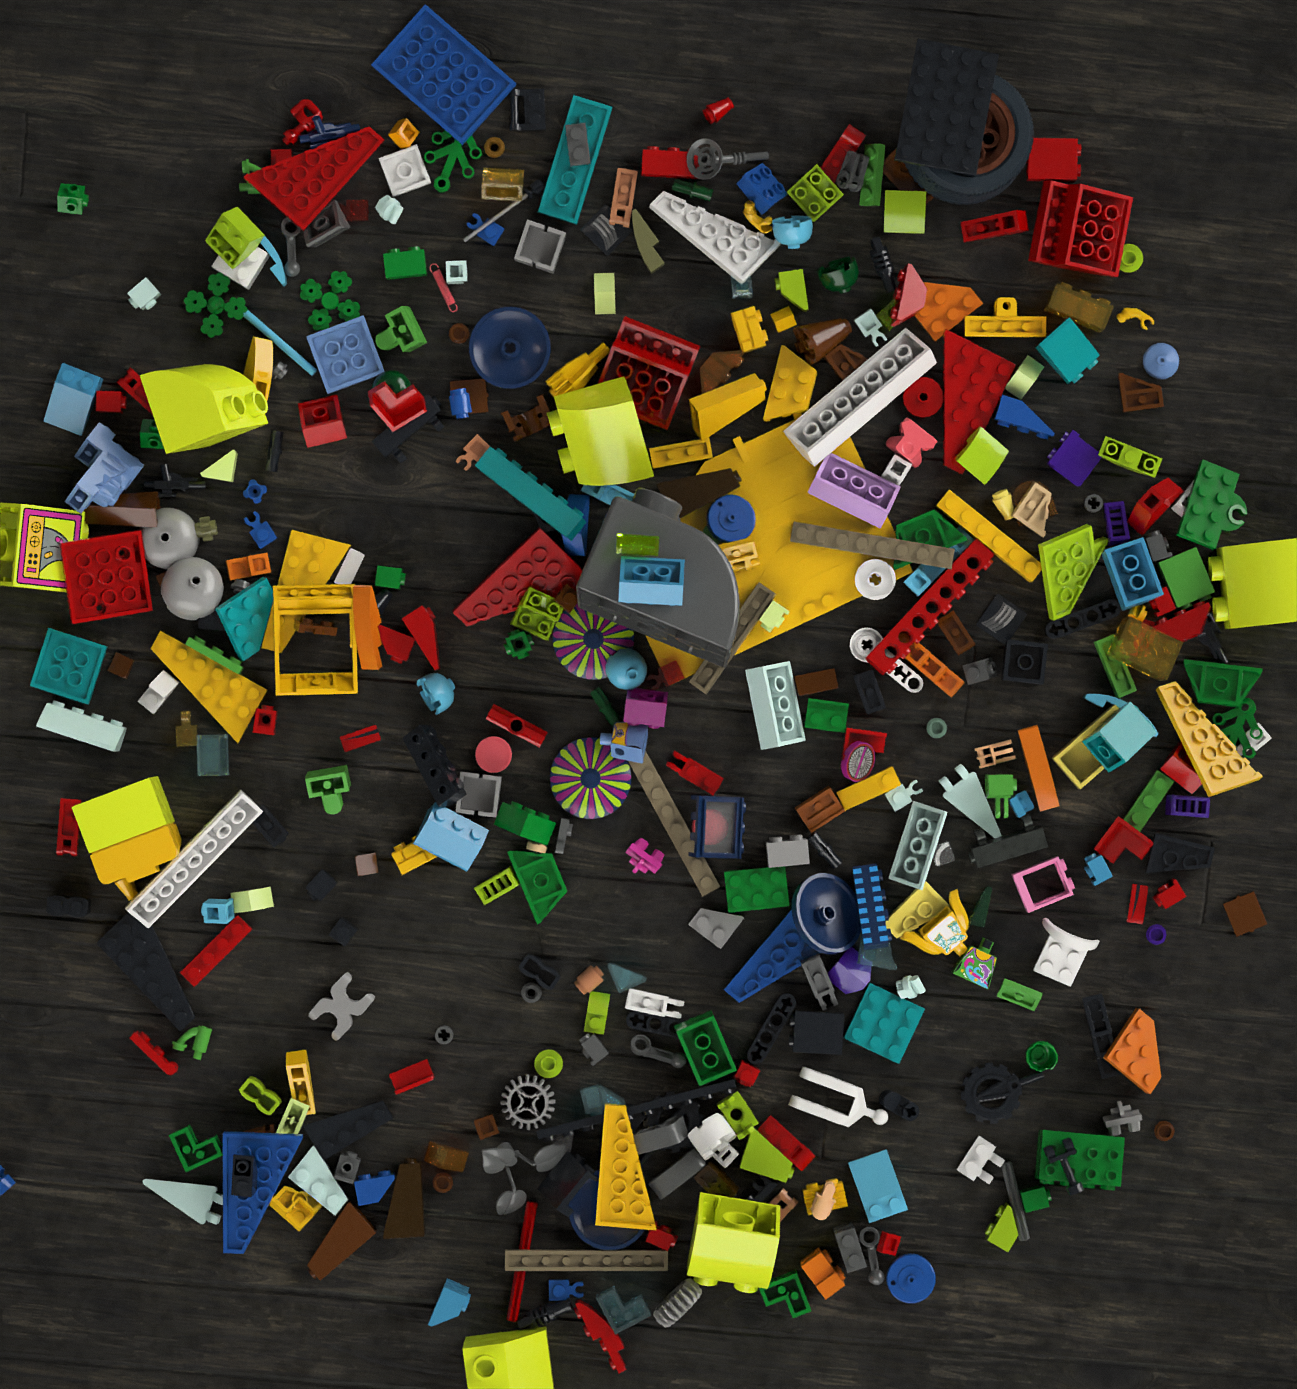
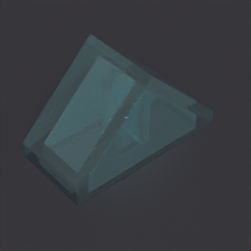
M731 276L732 299L753 297L751 276L743 284H740Z
M608 963L609 972L619 993L646 982V976L614 963Z

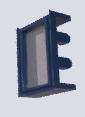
M691 795V799L696 800V812L691 813V819L696 820L695 832L690 833V840L695 841L694 852H688V856L741 859V854L744 852V844L742 842V834L745 831L743 814L746 811L744 798Z

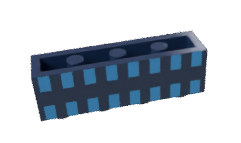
M877 864L852 867L864 950L888 947V941H892L891 929L886 928L885 922L889 921L888 910L883 908L882 902L886 901L885 890L880 888V881H883L882 870L877 868Z

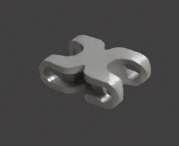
M346 972L332 986L331 995L333 998H322L308 1015L312 1020H315L325 1012L334 1014L337 1018V1026L331 1036L335 1041L339 1040L352 1026L353 1019L351 1014L356 1016L363 1014L375 999L372 993H367L360 1000H352L348 997L346 988L352 980V975L349 972Z

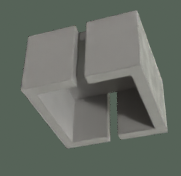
M527 219L514 260L529 266H533V263H536V268L554 274L566 238V232L548 227L547 232H544L545 225Z
M461 771L460 779L464 783V790L467 795L457 801L456 813L474 815L475 810H478V815L497 817L502 776L483 774V778H479L480 774Z
M802 834L790 835L788 840H782L781 836L770 837V841L765 842L767 865L769 868L810 864L808 840L803 838Z

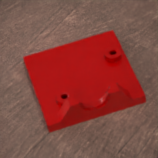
M141 530L59 543L72 624L153 611ZM120 550L124 551L123 555L119 554ZM98 605H101V610H97Z

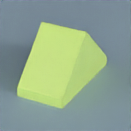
M594 273L595 314H616L614 273Z
M1027 355L1007 383L1005 389L1021 400L1033 385L1044 366Z
M232 450L200 474L204 478L233 482L237 452Z
M271 886L230 893L234 902V913L274 907Z
M291 1098L276 1133L298 1134L310 1106Z

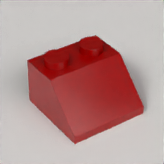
M337 394L298 404L301 427L307 448L347 438Z
M1180 740L1168 755L1160 770L1193 794L1202 783Z

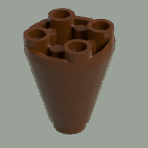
M838 318L793 328V333L797 339L795 348L799 354L803 353L807 363L811 366L820 361L848 337V334L852 332L851 325L846 318Z

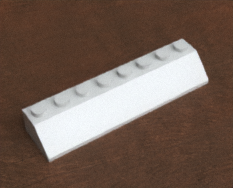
M905 328L783 431L800 454L815 467L937 363L931 349Z
M240 789L180 850L178 857L169 861L125 906L126 911L149 928L263 811Z

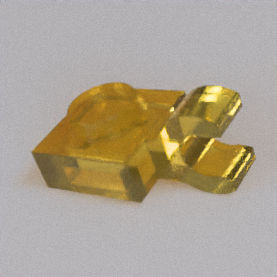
M182 711V726H176L177 747L197 746V725H191V711Z

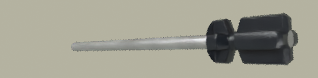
M538 179L530 185V190L525 188L523 190L524 195L463 239L464 242H467L528 197L531 200L533 193L538 195L545 189L542 181Z

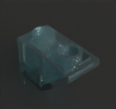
M601 1084L580 1089L585 1113L591 1116L603 1114L602 1110H605V1103L625 1105L623 1097Z

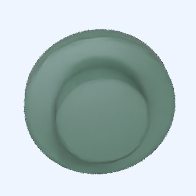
M940 718L931 719L927 723V733L933 738L944 736L947 731L945 721Z

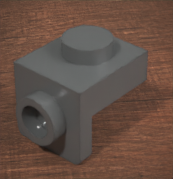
M992 657L962 666L968 685L997 677V666Z

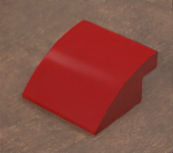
M1052 180L1043 181L1028 261L1084 273L1118 277L1133 197L1084 184L1068 185Z
M625 316L611 347L598 384L625 376L638 419L668 430L700 346Z

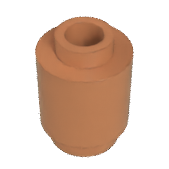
M590 965L576 978L577 980L574 984L585 995L587 992H592L604 981L602 978L604 973L597 965L595 967Z

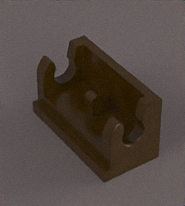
M712 1159L694 1176V1179L709 1194L732 1198L739 1189Z

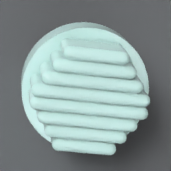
M389 195L379 199L375 207L379 215L392 224H396L403 211L400 203Z
M911 975L905 976L902 980L896 981L897 992L901 999H912L917 997L918 993L922 994L925 992V988L918 975L913 977Z

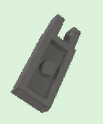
M819 953L801 960L803 970L822 1011L827 1009L826 1003L822 999V996L827 994L830 995L832 1004L834 1006L838 1005L834 994L835 990Z

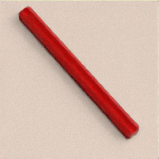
M528 1201L526 1204L519 1249H530L537 1210L536 1202ZM515 1271L507 1313V1320L511 1322H517L526 1271Z

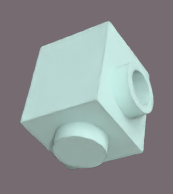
M145 277L128 292V295L131 297L128 301L135 309L140 307L142 310L145 308L149 310L157 303L155 300L161 296V293Z

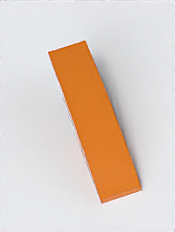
M355 585L353 587L354 630L361 668L379 670L383 665L378 647L382 645L378 625L382 622L372 585Z
M906 633L899 634L898 638L902 643L909 642V636ZM914 642L909 647L912 651L905 659L952 698L965 682L920 643L916 644Z
M1035 725L1018 730L1026 767L1039 811L1058 807L1059 802L1038 726Z

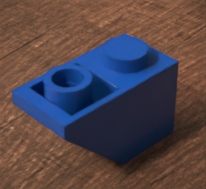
M384 1170L378 1172L377 1176H370V1173L359 1175L358 1179L354 1181L358 1206L378 1203L394 1181L396 1173Z

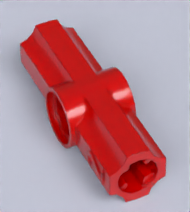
M493 704L486 717V720L539 748L548 733L496 704ZM514 720L522 722L523 727L518 732L511 728V723Z

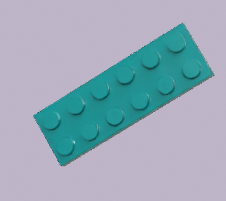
M573 95L565 125L586 124L591 164L570 167L566 128L564 125L538 213L577 225L613 107Z

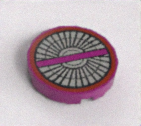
M856 741L852 743L844 752L846 756L841 762V769L844 777L854 782H860L871 773L874 767L875 751L866 742Z

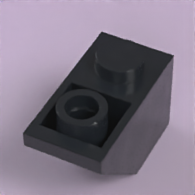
M233 1155L231 1195L252 1197L257 1191L258 1171L254 1156Z

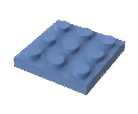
M364 315L306 336L327 394L374 378L385 372Z

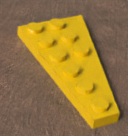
M292 530L277 586L326 585L351 545ZM273 604L261 647L274 651ZM306 614L280 615L281 649H279V653L283 652L296 631L294 629L295 620H300Z
M160 631L151 650L232 738L239 743L256 713V708L259 707L268 690Z
M1176 681L1159 686L1156 689L1208 797L1258 781L1263 777L1249 765L1250 762L1246 757L1243 758L1235 750L1236 746L1215 724H1211L1205 717L1206 714L1203 710H1199L1192 703V698Z
M605 1103L595 1225L657 1230L626 1105Z

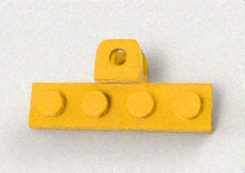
M1000 297L994 302V316H964V337H1046V317L1017 316V302L1015 298ZM1003 303L1008 305L1007 310L1003 308Z

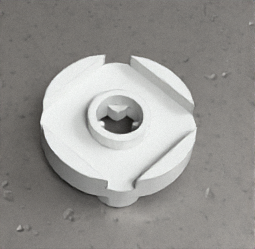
M871 559L864 562L857 569L855 575L857 590L864 597L871 600L887 597L896 583L893 568L879 559ZM872 574L881 577V582L878 581L879 585L874 586L873 582L870 583L869 578H872Z

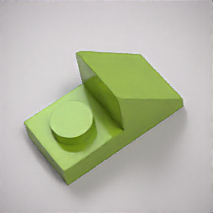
M590 992L584 1032L604 1035L610 994Z

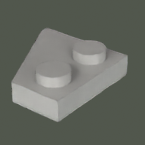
M700 908L688 925L721 949L744 917Z

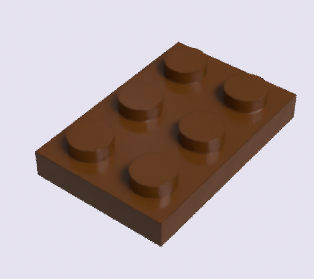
M895 149L884 160L883 174L899 191H925L924 188L922 189L914 181L904 162L894 161ZM927 192L926 205L934 198L932 194Z

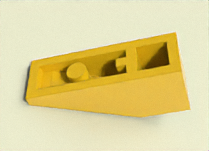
M890 766L836 793L846 811L900 786L901 783L893 766Z
M307 1051L286 1052V1070L291 1096L293 1099L310 1106L307 1115L316 1114Z

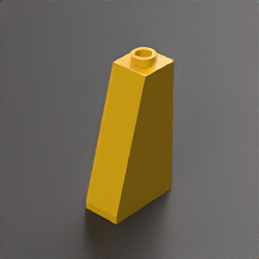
M754 373L689 399L693 430L700 440L707 439L765 400V391L767 390L765 382L762 379L760 380Z

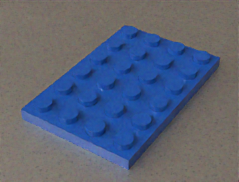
M426 4L371 64L376 71L461 145L469 139L517 85L516 82Z

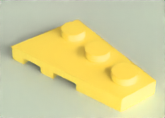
M925 881L923 890L916 888L889 915V921H885L886 928H890L891 933L896 938H899L903 932L919 928L920 925L930 921L947 905L950 908V905Z

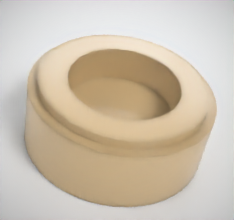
M529 841L527 842L526 849L546 853L547 845Z

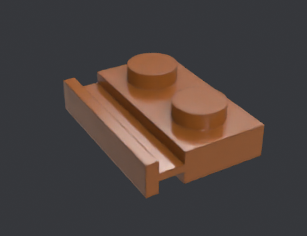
M829 786L795 807L811 833L845 812Z

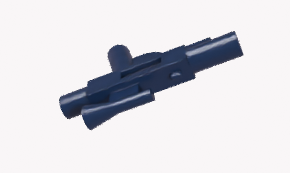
M316 115L312 118L316 131L299 135L300 144L309 142L310 149H314L332 141H328V139L343 137L345 134L360 131L359 123L351 125L350 122L339 125L329 122L322 123L320 116Z

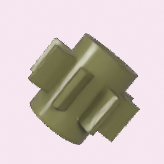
M209 516L199 518L200 522L195 523L197 537H202L204 542L212 541L213 536L218 535L216 520L210 521Z

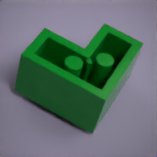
M514 801L511 804L502 802L494 825L518 836L548 845L556 825L555 822L549 820V815L538 812V815H536L535 810L527 807L523 810V805Z
M189 1124L169 1135L185 1172L223 1156V1146L217 1134L198 1143Z
M796 1270L771 1279L768 1289L759 1288L766 1307L786 1300L792 1318L812 1311Z

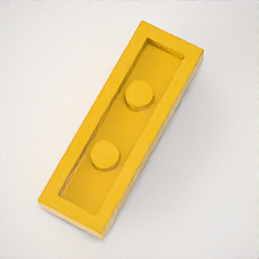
M709 438L703 441L698 439L649 448L653 469L713 458Z

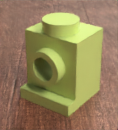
M773 600L759 619L762 622L760 626L771 632L774 627L779 628L785 619L782 615L784 613L788 615L790 611Z

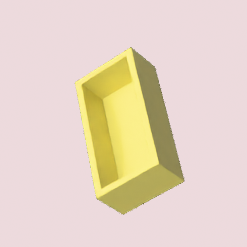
M1111 705L1052 757L1053 761L1078 789H1082L1104 769L1102 764L1082 741L1119 710L1116 705Z

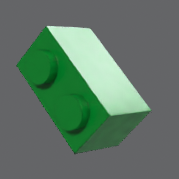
M409 247L408 251L400 252V249L387 250L388 253L383 254L387 280L427 276L424 249L420 250V247Z

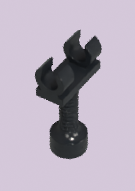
M1068 1137L1062 1140L1066 1152L1055 1155L1050 1145L1044 1147L1043 1150L1048 1163L1061 1161L1063 1171L1069 1182L1066 1189L1069 1196L1083 1191L1084 1187L1081 1182L1076 1181L1068 1163L1067 1157L1077 1153L1071 1138Z

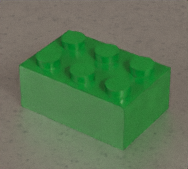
M766 866L724 871L728 913L789 906L785 866L772 868Z
M712 1010L674 1026L699 1086L737 1071Z

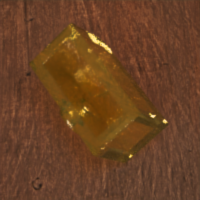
M483 168L481 199L522 201L524 170Z

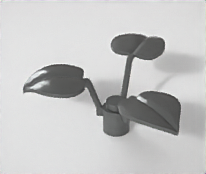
M508 1142L500 1144L497 1148L482 1149V1166L484 1171L493 1174L502 1171L505 1167L512 1187L511 1191L503 1192L496 1201V1211L499 1215L509 1214L518 1210L526 1201V1193L523 1190L516 1191L509 1169L510 1166L517 1163V1157H520L532 1166L536 1165L538 1172L549 1171L564 1156L565 1144L548 1145L539 1149L534 1155V1161L522 1155L519 1150L514 1151Z

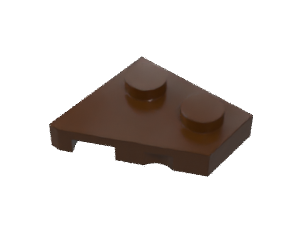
M1118 373L1123 413L1164 407L1161 386L1133 378L1124 373Z
M301 617L300 620H295L294 629L300 633H305L306 631L313 634L336 636L337 627L333 626V622L321 620L320 623H313V619Z

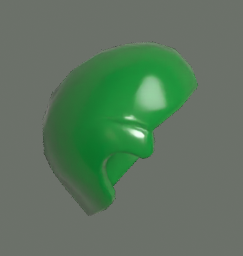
M1037 1041L1030 1044L1025 1052L1026 1062L1030 1068L1039 1072L1048 1069L1052 1070L1058 1062V1054L1055 1048L1046 1041Z

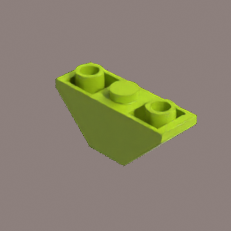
M1105 436L1098 456L1113 464L1153 478L1156 477L1162 461L1160 457Z

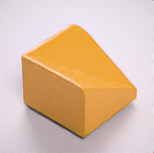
M405 118L397 121L388 135L399 148L403 149L410 147L420 132Z

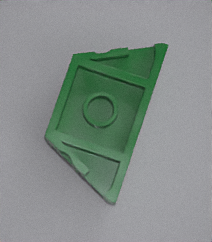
M936 510L929 511L896 525V539L946 548L967 541L966 536ZM894 560V570L909 565L912 562Z
M1184 659L1183 663L1198 703L1238 708L1263 670L1262 668Z
M508 851L507 853L536 923L539 924L568 891L553 854Z

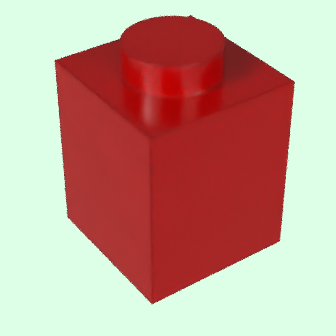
M96 392L97 412L123 413V409H126L127 397L124 396L123 392Z

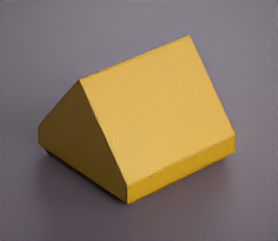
M789 306L770 314L778 333L797 325Z

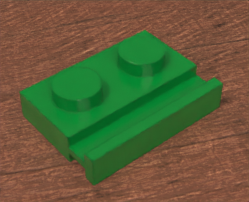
M808 698L804 727L845 733L849 704Z

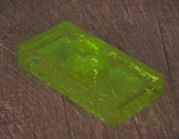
M617 534L616 553L658 556L659 536Z

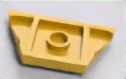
M781 345L763 420L766 422L773 418L787 417L793 413L799 414L808 411L817 376V371L784 345Z

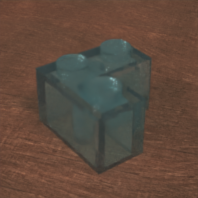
M612 1286L596 1295V1300L615 1335L651 1316V1310L642 1294L623 1303L615 1286Z

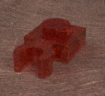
M346 200V206L338 203L344 216L346 215L347 221H368V200Z
M675 660L658 668L659 675H649L646 679L647 681L652 678L656 679V686L651 688L656 690L663 682L668 687L685 677Z

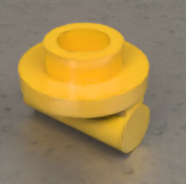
M1139 605L1131 608L1128 619L1134 621L1133 623L1135 624L1139 621L1143 622L1147 615V611H1145L1146 606Z

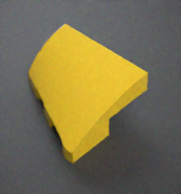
M284 1186L272 1198L269 1204L299 1232L323 1206L307 1192H298L287 1186Z

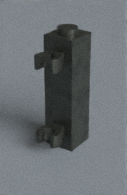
M1027 814L1021 817L1024 830L986 841L982 828L974 830L978 843L970 845L971 851L968 854L971 864L975 863L977 868L1047 848L1048 845L1042 826L1037 825L1033 827L1031 816Z

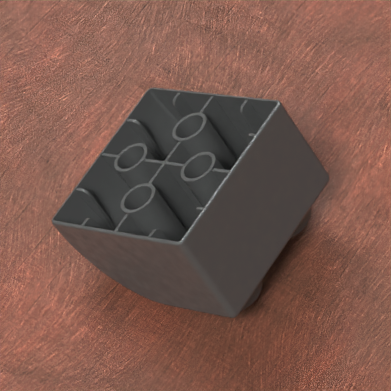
M637 488L632 501L619 496L614 497L576 585L578 607L726 668L738 627L740 599L736 577L725 553L705 533L681 522L679 515L682 506L673 499L645 488ZM621 556L684 559L682 606L618 602Z

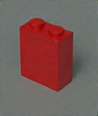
M1033 138L1032 150L1027 160L1026 181L1052 180L1056 182H1075L1077 177L1081 176V164H1077L1078 156H1081V144H1078V139Z

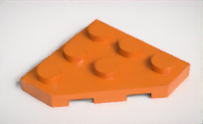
M923 282L927 287L924 308L914 316L935 342L943 336L945 329L951 330L964 319V316L970 315L983 303L970 287Z
M1135 1008L1103 1058L1146 1094H1151L1161 1079L1154 1020L1141 1009Z

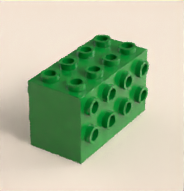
M1039 1130L1035 1179H1040V1183L1054 1185V1181H1060V1185H1069L1060 1163L1061 1161L1048 1163L1043 1150L1044 1147L1050 1145L1055 1155L1064 1153L1066 1150L1062 1140L1069 1137L1077 1153L1068 1156L1067 1159L1077 1182H1081L1084 1188H1095V1184L1101 1185L1100 1189L1115 1190V1186L1121 1187L1125 1137Z

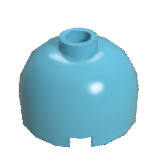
M795 215L788 219H785L784 216L772 220L774 237L779 243L788 245V249L800 248V244L807 242L812 235L813 224L810 216Z
M629 648L620 649L608 658L606 675L609 681L617 688L633 690L644 682L647 675V665L644 658L637 651Z
M430 673L417 680V686L421 685L423 689L420 694L431 711L436 710V715L451 706L454 700L453 690L455 685L450 678L446 679L439 673Z

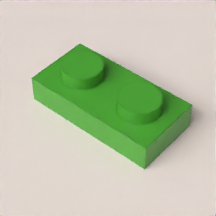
M1004 978L997 992V997L1035 1011L1041 1000L1042 993Z

